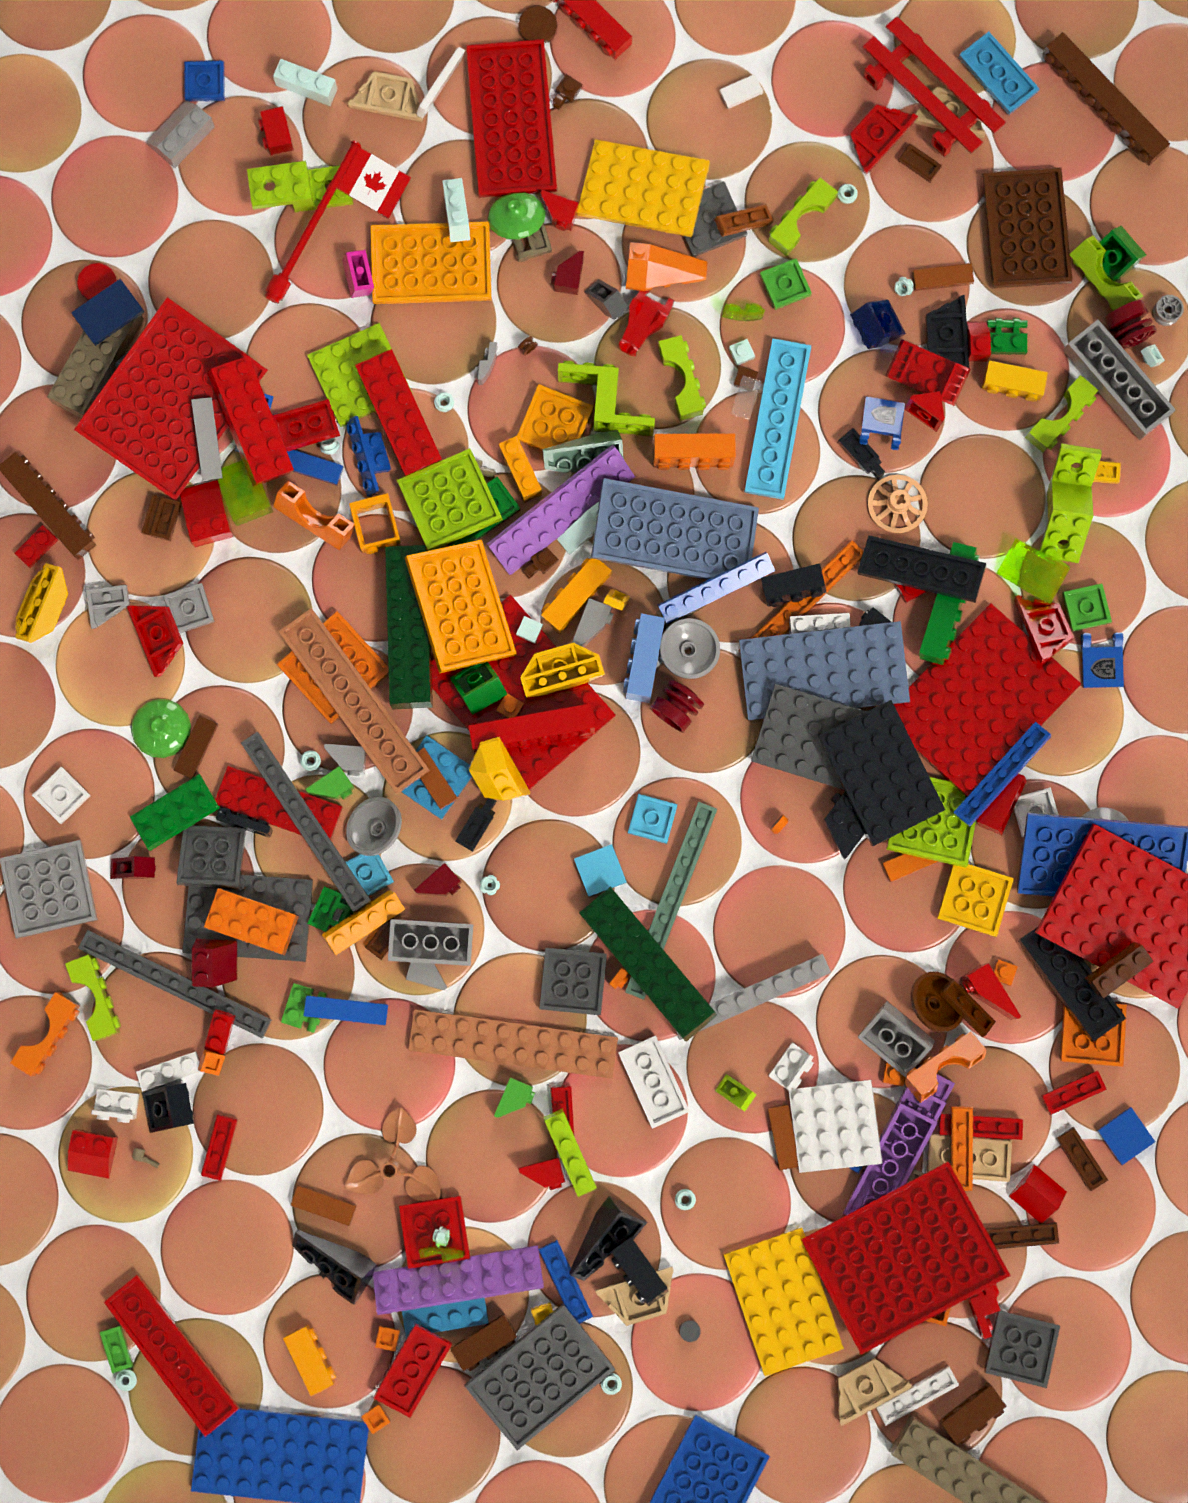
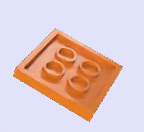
M1063 1004L1060 1061L1123 1067L1126 1019L1094 1042H1091ZM1116 1004L1126 1017L1127 1005Z

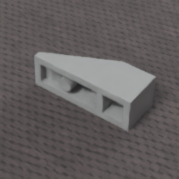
M589 598L572 643L574 642L585 647L604 630L606 624L610 625L614 613H611L612 607Z

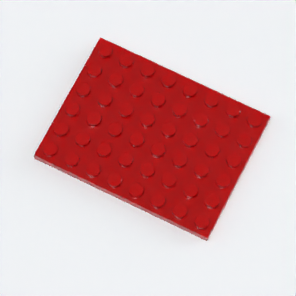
M167 297L74 430L166 495L177 500L200 467L191 400L212 397L217 439L219 440L227 429L228 423L208 372L211 368L248 355ZM249 356L260 382L268 369Z
M509 595L501 604L517 654L488 663L499 677L506 692L524 703L518 716L590 703L595 732L591 734L592 737L616 717V714L588 682L548 695L526 697L520 677L535 653L553 649L556 646L542 630L535 644L516 636L524 616L532 618ZM435 659L431 661L432 689L468 731V725L507 718L496 711L504 697L472 715L450 677L465 668L439 673ZM579 736L571 737V741L561 743L559 740L551 741L550 745L539 746V743L532 744L531 748L519 750V747L511 748V751L508 753L530 790L591 737L579 739Z
M992 603L949 646L951 648L949 659H945L943 665L932 663L909 687L910 702L894 704L916 751L966 797L969 796L1034 722L1042 726L1082 684L1052 657L1041 664L1030 637Z
M1092 824L1035 933L1098 967H1101L1133 942L1143 945L1154 962L1127 982L1179 1009L1188 992V874L1098 825Z
M949 1161L801 1239L861 1355L1011 1276Z

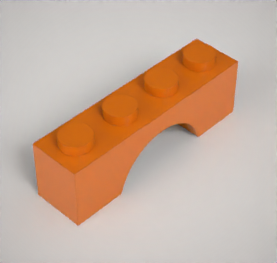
M290 481L277 492L273 506L275 509L339 551L351 538L355 526L354 523L339 513L335 516L321 514L311 506L305 491Z
M55 992L44 1009L50 1021V1029L46 1038L34 1046L21 1045L10 1064L29 1076L39 1075L46 1066L44 1062L47 1057H51L56 1051V1043L59 1038L63 1039L67 1034L68 1028L66 1027L70 1021H74L79 1015L80 1011L78 1009L81 1005L60 992Z
M971 1031L966 1035L961 1034L951 1046H944L939 1050L938 1055L928 1057L918 1069L913 1068L906 1074L905 1085L920 1103L937 1092L938 1081L936 1074L941 1068L957 1064L970 1069L985 1058L987 1049Z

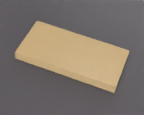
M931 1134L928 1140L926 1173L948 1161L951 1165V1135ZM973 1137V1179L1010 1182L1012 1140Z

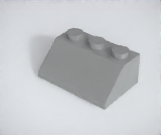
M185 101L146 141V144L175 169L215 126L212 118L200 107Z
M888 1001L878 1010L858 1036L862 1042L904 1077L925 1057L935 1042L934 1039Z

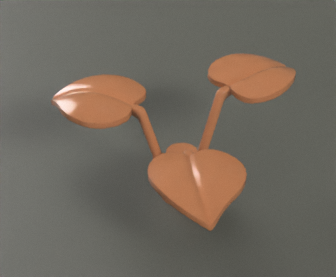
M400 1107L392 1111L382 1127L384 1139L387 1142H395L390 1160L386 1161L379 1171L374 1162L369 1160L359 1161L350 1171L345 1184L346 1189L358 1194H373L383 1186V1178L380 1175L385 1179H393L396 1175L399 1177L409 1176L410 1178L406 1181L405 1188L407 1194L412 1199L427 1201L440 1198V1181L431 1168L418 1166L413 1174L410 1172H400V1165L394 1160L399 1142L403 1144L411 1142L417 1132L414 1119L403 1108Z

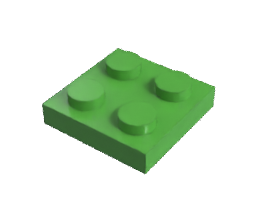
M797 258L760 272V277L775 310L812 295Z
M1103 584L1062 593L1071 632L1112 623Z

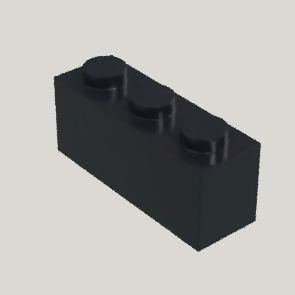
M820 563L761 578L768 607H779L786 602H799L803 598H816L822 596L823 593H827Z
M632 1237L611 1251L613 1256L611 1258L612 1263L617 1269L621 1268L624 1271V1280L629 1287L633 1285L638 1291L635 1295L641 1304L645 1302L649 1307L669 1292L667 1286Z

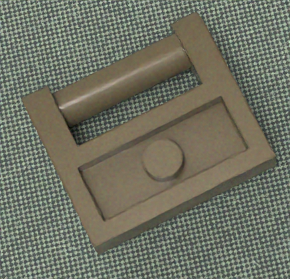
M544 223L538 231L527 237L531 250L525 251L522 239H513L518 253L516 255L518 262H524L530 258L552 252Z

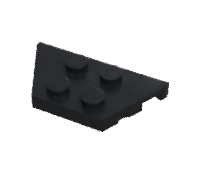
M961 295L958 299L926 314L927 350L970 369L965 295Z
M844 791L823 821L827 829H829L831 837L841 853V857L845 860L865 832Z

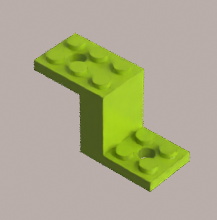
M563 361V363L558 364V382L597 385L594 415L595 432L618 430L619 434L653 436L655 418H651L650 415L641 414L639 417L631 416L629 413L615 415L619 368L611 364L595 366V364L588 362L583 363V365L575 364L572 361Z
M1061 443L1047 490L1048 523L1039 549V557L1079 563L1094 516L1092 484L1102 455L1100 449ZM1074 463L1082 464L1078 468H1074L1071 466ZM1061 540L1069 541L1067 544L1058 543Z

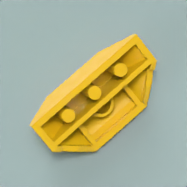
M46 563L43 569L31 580L16 616V639L32 643L53 632L68 596L61 567Z
M573 642L535 653L520 678L526 697L548 695L585 684L605 675L599 654Z
M500 737L480 742L478 750L469 766V772L484 797L505 801L529 795L530 790Z

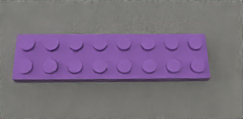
M611 445L490 540L487 546L506 572L511 575L527 563L535 553L544 549L565 533L588 509L599 502L603 478L628 483L635 475L617 448Z
M538 1245L470 1256V1259L411 1269L401 1267L377 1271L373 1274L378 1315L544 1288Z

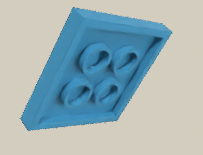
M426 735L416 749V752L423 748L427 750L458 797L472 778L469 772L470 765ZM420 778L401 791L441 820L454 804L452 802L441 810Z

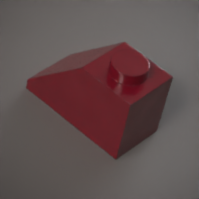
M580 250L557 266L556 273H552L551 284L554 285L555 292L578 295L584 251Z
M130 856L111 859L110 879L155 878V857Z
M444 863L415 888L414 891L420 895H454L460 890L461 887L459 885L462 882Z

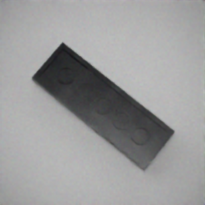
M868 535L858 575L976 603L987 565L985 562Z
M1037 928L1018 940L1091 1042H1094L1126 1019L1110 995L1102 998L1095 994L1085 979L1092 971L1080 956L1036 934Z

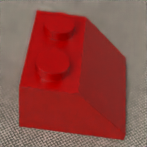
M79 1129L72 1130L68 1148V1171L109 1179L118 1137Z

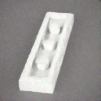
M460 47L456 49L419 105L417 116L423 119L459 65L465 50Z
M946 1366L913 1384L912 1388L879 1405L876 1409L884 1424L888 1425L956 1388L959 1384L950 1367Z

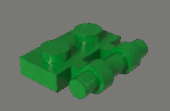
M1002 318L987 320L988 328H994V333H990L991 354L1026 355L1028 353L1027 333H1020L1019 330L1020 328H1027V320H1020V318H1013V320H1002ZM1002 328H1012V333H1002Z
M324 886L307 924L326 932L330 925H337L349 917L350 914H353V911L348 903L346 905L341 903L343 897L341 893ZM337 908L343 910L338 921L333 920Z

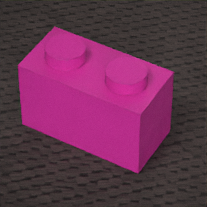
M366 251L347 252L342 261L351 298L371 295L374 285Z

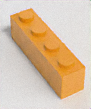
M587 557L580 565L582 569L577 574L574 572L567 580L569 584L564 589L561 587L554 595L556 599L551 604L548 602L542 608L541 619L557 633L560 634L586 605L589 598L591 599L612 575V570L602 561Z
M388 890L321 936L330 950L337 955L404 911L405 908L395 892Z

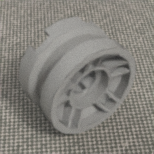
M1174 295L1161 297L1153 308L1155 321L1162 326L1175 324L1184 311L1182 301ZM1169 308L1170 313H1166L1165 309Z

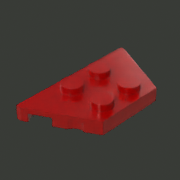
M876 104L850 133L854 148L866 175L918 119L916 114H908L898 109H889L886 106Z
M1020 595L1015 597L1014 601L1038 659L1043 664L1068 645L1074 636L1060 604L1044 602L1039 599L1029 601L1022 599Z
M129 605L127 609L154 677H161L184 644L171 610L166 606Z

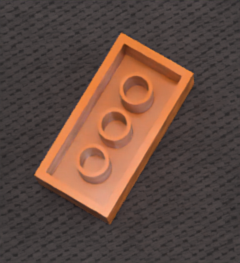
M735 433L654 435L653 467H658V470H669L670 467H678V470H689L690 467H698V470H709L710 467L728 470L734 465L736 458Z
M218 888L204 928L285 955L299 916Z

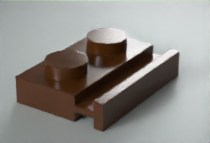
M152 494L141 533L171 541L182 503Z

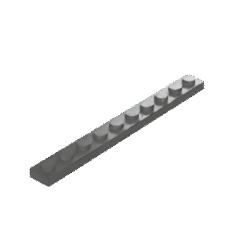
M256 732L241 742L352 911L356 912L371 902V899L260 733Z
M87 930L78 948L211 1014L216 1009L236 1015L234 1025L260 1038H264L272 1022V1019L206 987L192 986V980Z

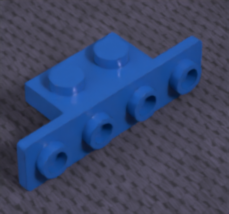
M353 416L346 424V429L350 435L352 451L356 456L357 468L363 480V489L366 491L367 497H372L379 491L375 474L389 472L391 466L381 432L363 434L358 416Z

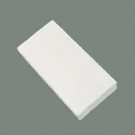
M754 74L720 89L719 93L727 109L763 94V89Z

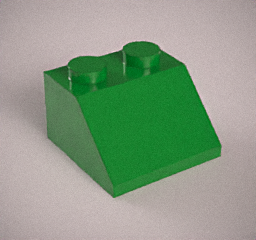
M1122 226L1112 229L1099 242L1106 250L1103 256L1104 272L1115 282L1134 268L1147 255Z
M488 662L469 666L450 677L472 715L507 695L499 677Z

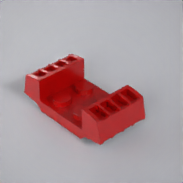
M901 339L885 376L922 393L940 391L942 401L954 406L971 369Z

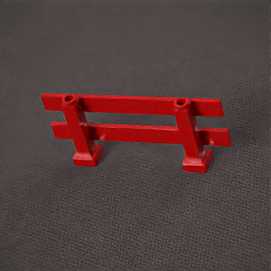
M898 16L885 27L901 42L896 49L890 52L875 36L863 45V48L878 62L875 67L870 64L865 68L863 78L877 91L883 86L884 78L890 74L946 129L943 133L938 130L931 140V145L943 157L950 153L951 146L956 140L971 154L983 144L970 130L979 120L993 133H996L1006 124L991 108L990 103L982 99L923 42L922 37L918 33H914ZM913 54L969 111L961 118H958L902 62Z

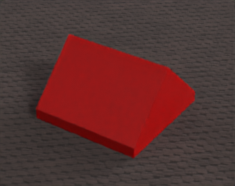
M940 391L912 395L904 409L935 432L938 431L945 419Z
M1034 1164L1009 1197L1042 1224L1059 1209L1067 1191Z

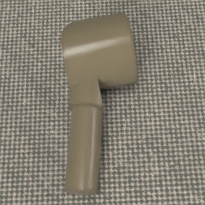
M134 1148L132 1154L134 1160L146 1162L158 1168L159 1163L144 1157V1149Z

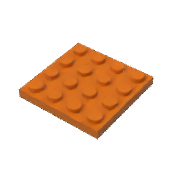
M338 611L323 623L370 689L389 674V667ZM293 651L277 664L331 725L340 717Z

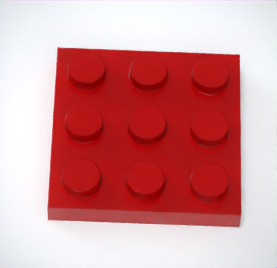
M461 1196L399 1206L408 1269L470 1259ZM443 1226L444 1229L450 1231L449 1241L446 1246L440 1245L437 1247L436 1242H433V1234L436 1229Z

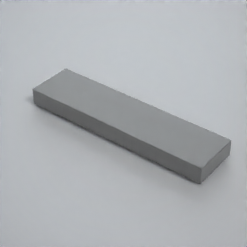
M212 397L192 399L202 480L223 478Z

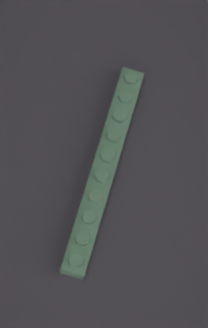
M701 802L697 804L648 931L663 950L717 812L716 808ZM631 977L625 993L644 1000L646 993Z

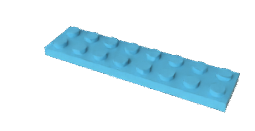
M772 338L744 493L784 500L812 345Z

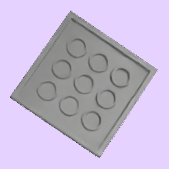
M81 840L0 858L16 939L98 920Z

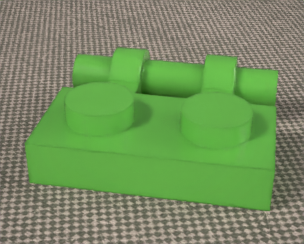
M293 983L281 1023L301 1029L305 1021L309 1023L306 1031L315 1032L316 1026H319L320 1019L303 1016L306 995L312 996L314 989ZM319 991L317 997L326 998L327 993Z

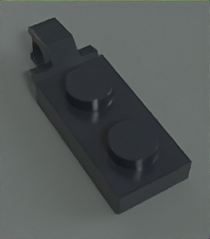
M852 428L838 440L839 445L867 474L871 472L877 479L881 478L885 471L880 466L882 463L879 459L880 456L868 443L867 445L860 444V434Z
M488 798L484 805L479 803L478 807H475L455 842L472 852L475 850L496 813L492 810L497 802L495 799Z
M219 808L217 821L230 824L236 828H244L246 831L268 838L271 837L273 832L271 826L266 821L249 820L250 817L244 814L235 816L227 808Z

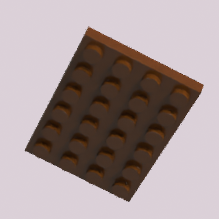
M1062 167L983 172L982 179L993 288L1071 284L1073 279L1069 255L1070 248Z

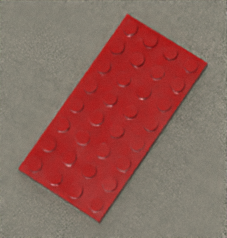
M544 39L466 45L479 198L523 192L528 194L541 193L542 190L557 192Z

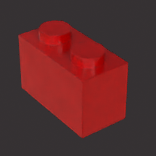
M283 106L260 111L262 119H258L260 130L265 131L266 137L262 138L265 150L269 149L271 156L294 151Z

